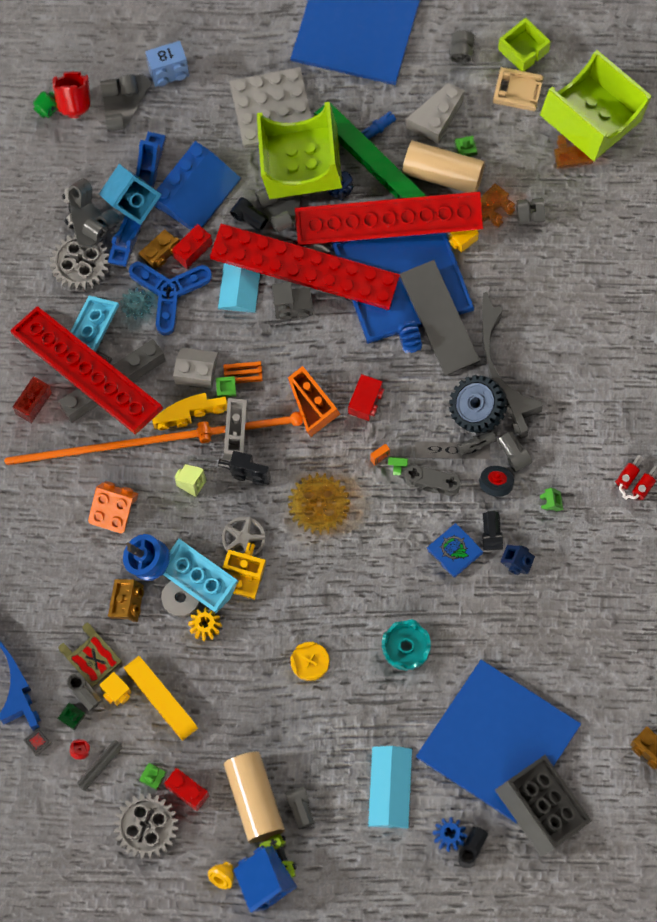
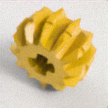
M206 607L204 608V613L197 609V616L191 614L193 621L188 622V625L192 627L190 633H196L195 639H199L202 636L204 642L206 641V636L213 640V633L219 635L220 632L217 628L222 627V623L218 622L220 616H215V612L212 610L208 613V608ZM206 621V623H208V627L204 628V625L202 626V622Z

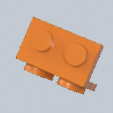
M102 482L96 487L88 522L117 533L125 532L131 506L137 501L139 493L133 492L134 490L128 487H116L112 482Z

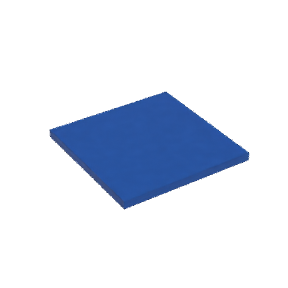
M308 0L291 55V61L396 85L420 0Z
M446 233L332 243L337 257L397 274L434 260L458 314L461 315L474 311L473 303ZM400 277L389 310L352 300L367 344L399 334L398 326L405 321H415L418 328L422 327Z
M480 660L416 755V758L517 824V821L495 789L544 755H546L554 767L581 726V723L488 663Z

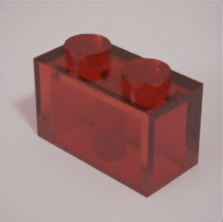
M33 376L13 405L15 414L32 424L52 394L50 386Z

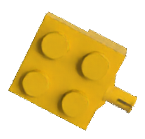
M247 543L245 553L228 549L222 568L238 580L233 594L255 600L266 566V560L252 556L255 544Z

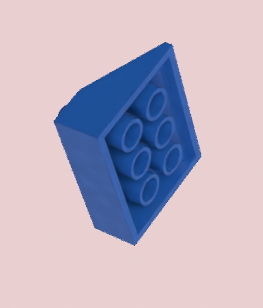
M195 141L156 189L162 195L154 206L190 230L197 224L203 228L241 180V177L209 149Z

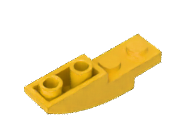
M206 393L180 400L164 409L152 420L154 430L163 431L173 426L186 427L192 423L191 416L203 417L208 413L221 414L227 410L226 397L207 400Z

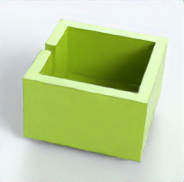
M525 17L499 39L498 50L520 71L525 72L535 64V60L539 61L550 51L551 41Z

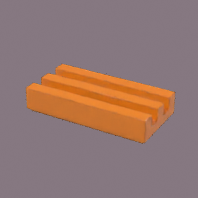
M261 361L223 365L224 377L258 374V376L235 378L236 384L263 381Z

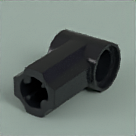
M241 197L230 210V214L236 220L246 222L257 231L263 230L269 220L266 215L255 209L252 203L244 197Z
M488 511L483 513V550H503V535L500 531L499 512Z
M472 827L459 852L458 861L463 868H471L475 865L476 859L489 833L479 827ZM469 853L473 856V859L465 861L462 855Z

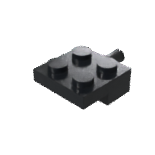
M233 450L230 461L222 459L218 461V467L229 469L231 475L236 480L245 481L246 479L256 485H269L271 478L269 467L253 463V458L250 454Z

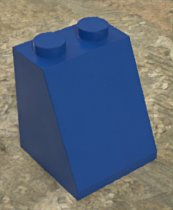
M262 845L253 851V856L243 858L238 862L239 866L233 869L251 913L268 909L297 888L272 846L264 847Z

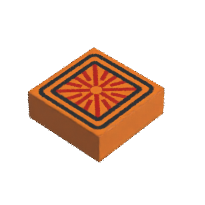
M387 444L382 445L370 454L371 462L374 466L390 455V448Z

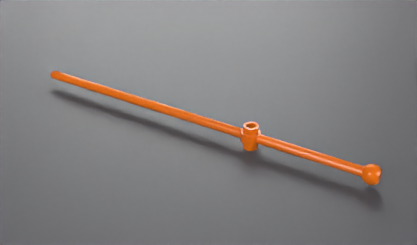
M295 411L287 417L246 422L245 430L285 424L300 426L303 423L300 412ZM202 421L197 424L198 428L196 430L5 458L4 462L6 465L196 437L199 438L200 443H209L212 435L225 433L226 425L210 427L209 422Z

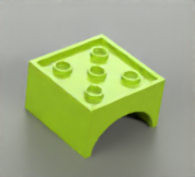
M596 50L583 70L568 85L557 92L553 86L548 90L540 116L590 159L595 161L642 121L652 95Z
M324 102V109L318 115L300 122H276L266 118L262 112L257 113L261 177L269 199L342 188L338 131L330 102Z

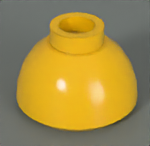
M229 862L214 865L208 871L209 880L221 889H230L234 883V866Z

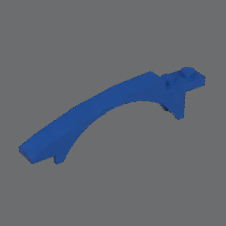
M147 132L146 139L140 140L136 175L154 188L166 135ZM125 215L118 232L113 236V245L108 263L127 266L142 224H138Z
M0 641V648L7 658L10 669V689L6 703L0 712V720L4 725L25 715L34 732L40 728L38 722L41 719L37 711H32L30 707L33 702L29 694H24L31 691L15 660Z

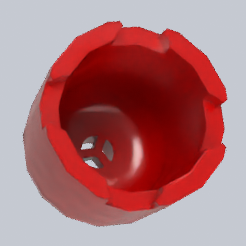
M71 71L63 73V77L58 78L55 76L52 83L56 105L61 114L71 118H78L89 110L91 99L88 75L82 76L81 72Z

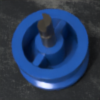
M142 534L126 543L127 546L123 553V564L128 572L144 581L155 580L165 573L169 564L170 553L163 542L151 535Z

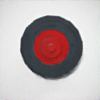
M490 466L482 471L479 483L481 489L488 495L503 497L512 491L514 477L510 470L505 467Z

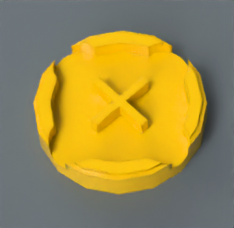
M304 642L298 645L290 658L294 674L305 681H316L322 678L330 665L326 649L315 642Z

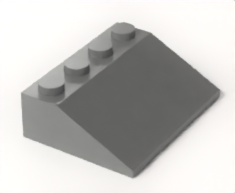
M546 755L495 789L541 857L555 849L592 821Z

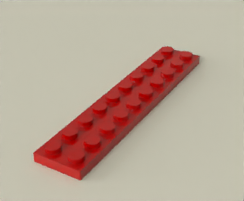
M481 192L295 208L298 245L484 229Z
M222 223L210 254V259L386 310L390 309L400 277L397 273Z
M38 306L10 330L13 336L135 435L163 410L160 403Z

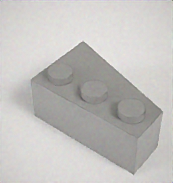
M447 83L406 118V129L439 144L464 101V90Z

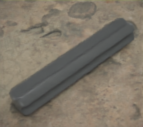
M114 740L77 782V785L85 791L122 749V745Z

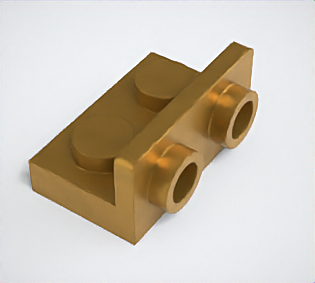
M164 229L138 255L155 270L158 267H162L166 263L167 258L173 255L172 249L180 242V239L178 237L174 238Z
M115 579L108 617L138 622L141 612V601L144 595V585L134 579Z
M646 726L630 745L636 755L646 758L648 760L647 764L656 770L657 735Z

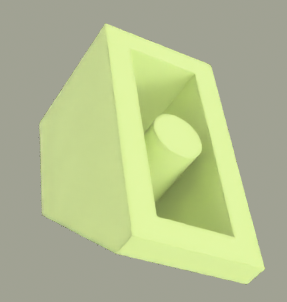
M185 464L183 469L180 468L175 475L176 485L196 497L206 483L204 470L200 467Z

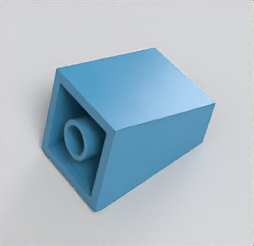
M118 164L99 192V195L112 207L140 225L162 195L120 164Z

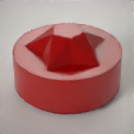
M74 740L70 745V755L77 760L85 759L89 755L90 746L85 740Z

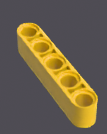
M139 655L123 667L128 676L182 741L198 729L193 720Z

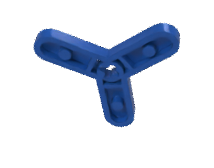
M135 262L129 267V275L132 280L158 295L156 328L161 335H170L175 329L178 297L207 285L212 280L210 268L204 265L197 266L171 279H168L142 262ZM168 287H171V290H173L169 294L170 299H167L166 291H164Z

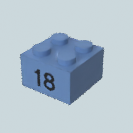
M180 41L145 51L148 69L155 87L165 86L175 80L181 81L189 76L187 59Z

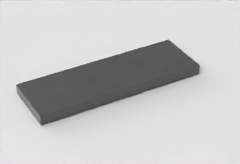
M429 261L400 273L399 276L444 376L478 363L480 361L435 261Z

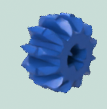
M405 321L399 324L398 332L403 351L405 353H414L421 350L422 342L417 323L415 321Z
M450 817L449 823L443 818L441 820L443 826L439 823L435 825L438 830L433 831V835L439 837L434 839V843L441 842L439 849H443L446 845L447 852H450L451 846L457 851V844L463 846L464 841L461 839L467 838V834L461 833L466 830V827H459L460 820H457L454 824L453 817ZM447 831L455 833L452 839L449 836L445 837Z

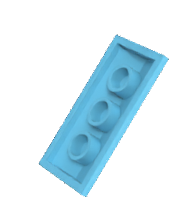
M224 263L218 309L255 313L260 273Z
M88 296L70 332L96 352L120 304Z
M178 539L169 551L170 560L163 575L217 613L231 599L238 580L181 539Z
M397 746L372 747L368 827L408 829L412 749Z

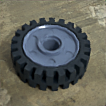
M473 375L472 378L466 377V381L461 380L459 382L460 385L454 387L456 391L454 393L451 392L452 400H449L451 417L460 427L472 433L488 432L487 430H493L494 425L498 426L500 424L499 420H503L505 417L503 412L506 413L507 411L505 407L507 400L505 399L506 394L503 392L504 390L498 383L482 375ZM481 401L480 406L475 408L476 403Z

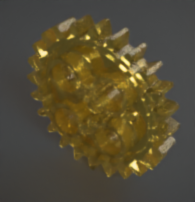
M316 473L315 478H312L309 474L307 481L302 477V484L295 483L297 490L291 489V493L294 496H288V500L291 501V503H288V508L291 509L289 515H295L292 521H299L297 524L298 528L304 525V532H307L310 528L312 535H314L316 530L319 531L320 535H322L323 530H326L329 534V528L331 527L336 531V524L343 525L341 518L347 519V514L344 512H350V508L346 506L350 504V500L346 499L349 497V493L344 492L345 485L339 487L340 480L334 483V476L327 479L326 473H324L322 478H319L318 473ZM326 491H331L333 495L331 497H325L323 493ZM311 492L314 496L312 498H305L304 494ZM318 501H321L320 507L317 506ZM331 509L334 511V514L327 516L324 512ZM310 510L315 514L312 517H307L305 513Z

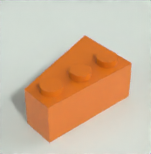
M303 366L288 377L306 431L311 438L338 417L340 412Z

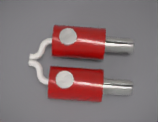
M640 455L637 456L633 463L626 465L615 481L619 486V490L623 493L622 498L626 500L628 498L644 500L656 483L654 477L657 474V466H654L649 474H643L632 490L634 496H626L623 489L627 490L640 472L638 466L643 460V457Z

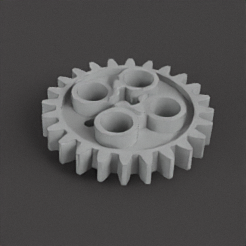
M75 233L72 239L69 235H67V241L60 239L62 245L56 244L57 251H51L54 257H50V262L53 263L50 265V268L53 270V276H57V282H61L63 287L68 284L69 290L75 286L77 291H79L80 287H83L84 291H86L88 285L93 289L94 282L100 285L99 278L105 279L104 273H109L107 267L111 266L108 263V248L104 247V242H99L93 247L88 248L78 246ZM73 249H79L77 253H71ZM92 254L96 255L95 258H88ZM72 265V268L64 269L65 266ZM83 271H90L87 275L81 274Z
M149 793L146 799L143 794H140L139 800L132 796V803L126 800L127 807L120 806L122 814L116 813V817L120 819L119 821H114V825L119 827L114 830V833L120 834L116 837V840H123L120 847L124 848L127 846L126 853L129 854L133 851L134 858L139 853L143 860L146 854H148L150 859H152L153 853L160 857V850L162 849L164 852H167L165 846H173L170 840L177 839V836L173 834V832L179 831V828L174 826L179 823L178 819H173L177 815L176 811L170 812L173 807L171 804L165 806L166 799L159 802V795L152 799V795ZM139 809L146 810V814L142 818L136 817V812ZM154 810V813L152 814L149 820V825L151 828H146L144 832L142 825L147 824L150 811ZM158 816L165 818L161 825L154 823L155 818ZM131 828L138 829V834L134 837L128 835V831ZM144 832L143 840L139 843L138 841ZM150 835L157 836V840L153 844L147 843V838Z

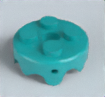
M415 620L395 622L383 634L382 652L384 658L390 665L399 670L416 669L423 665L430 655L431 640L429 633ZM403 642H410L412 648L409 651H404L401 649V644Z

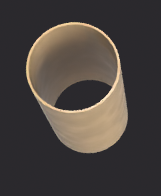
M412 140L405 156L402 173L462 192H477L483 175L485 161Z
M260 752L245 753L224 763L225 771L248 842L257 843L267 840L274 835L282 834L285 829Z

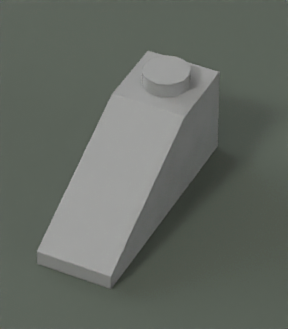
M228 398L223 460H231L233 450L243 453L247 400Z

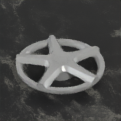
M238 517L231 520L225 526L222 533V543L227 552L228 549L233 550L239 545L243 546L246 551L247 543L262 540L258 550L252 554V556H256L265 544L263 527L251 517ZM238 521H245L242 530H238L231 525ZM251 522L260 529L261 534L250 533ZM227 531L235 536V540L228 546L225 540Z

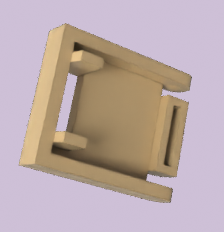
M501 67L493 103L536 111L543 76ZM502 80L509 81L507 92L500 90Z

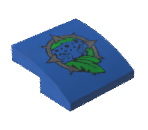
M456 523L427 547L428 552L454 578L483 554L479 546Z

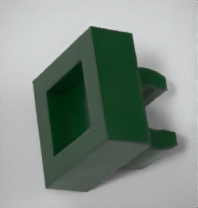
M69 702L59 715L58 720L75 731L86 714Z

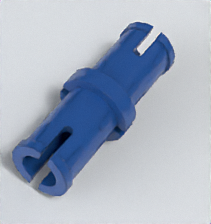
M389 111L380 119L372 121L373 124L361 131V133L370 140L376 134L384 132V129L395 122L396 118Z

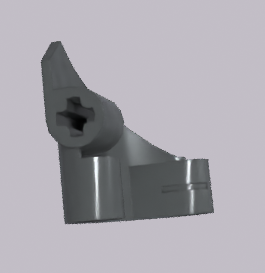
M144 74L124 75L116 79L100 81L108 132L123 130L127 127L152 83Z
M82 178L69 187V204L78 246L91 248L106 236L109 229L119 223V216L111 209L102 214L91 202L92 186L87 179Z
M266 188L255 192L263 212L277 232L294 226L296 221L295 208H299L302 195L269 199Z

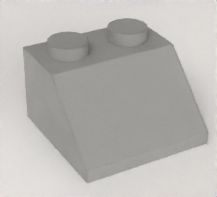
M180 348L173 374L175 384L212 389L218 352Z

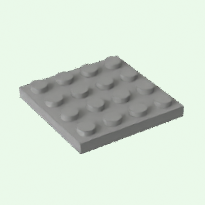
M300 67L229 81L243 148L259 146L257 113L262 112L266 118L284 123L300 122L312 118Z

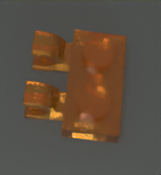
M564 135L557 137L558 149H554L557 169L593 164L594 161L578 147H567Z
M496 183L481 197L483 221L485 222L487 219H490L492 224L499 228L503 224V216L495 211L501 206L511 216L515 211L513 208L515 203L508 200L509 193Z

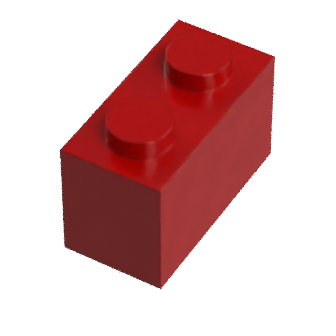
M197 224L172 249L174 259L188 269L213 244L212 236Z
M361 374L348 405V414L370 421L371 416L376 415L378 399L381 400L385 392L383 381Z
M178 768L172 772L164 783L166 789L195 811H198L209 797L207 790Z

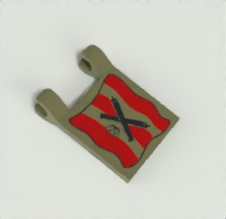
M85 623L82 626L83 631L90 637L73 653L65 643L59 645L58 648L93 688L122 661L89 623Z

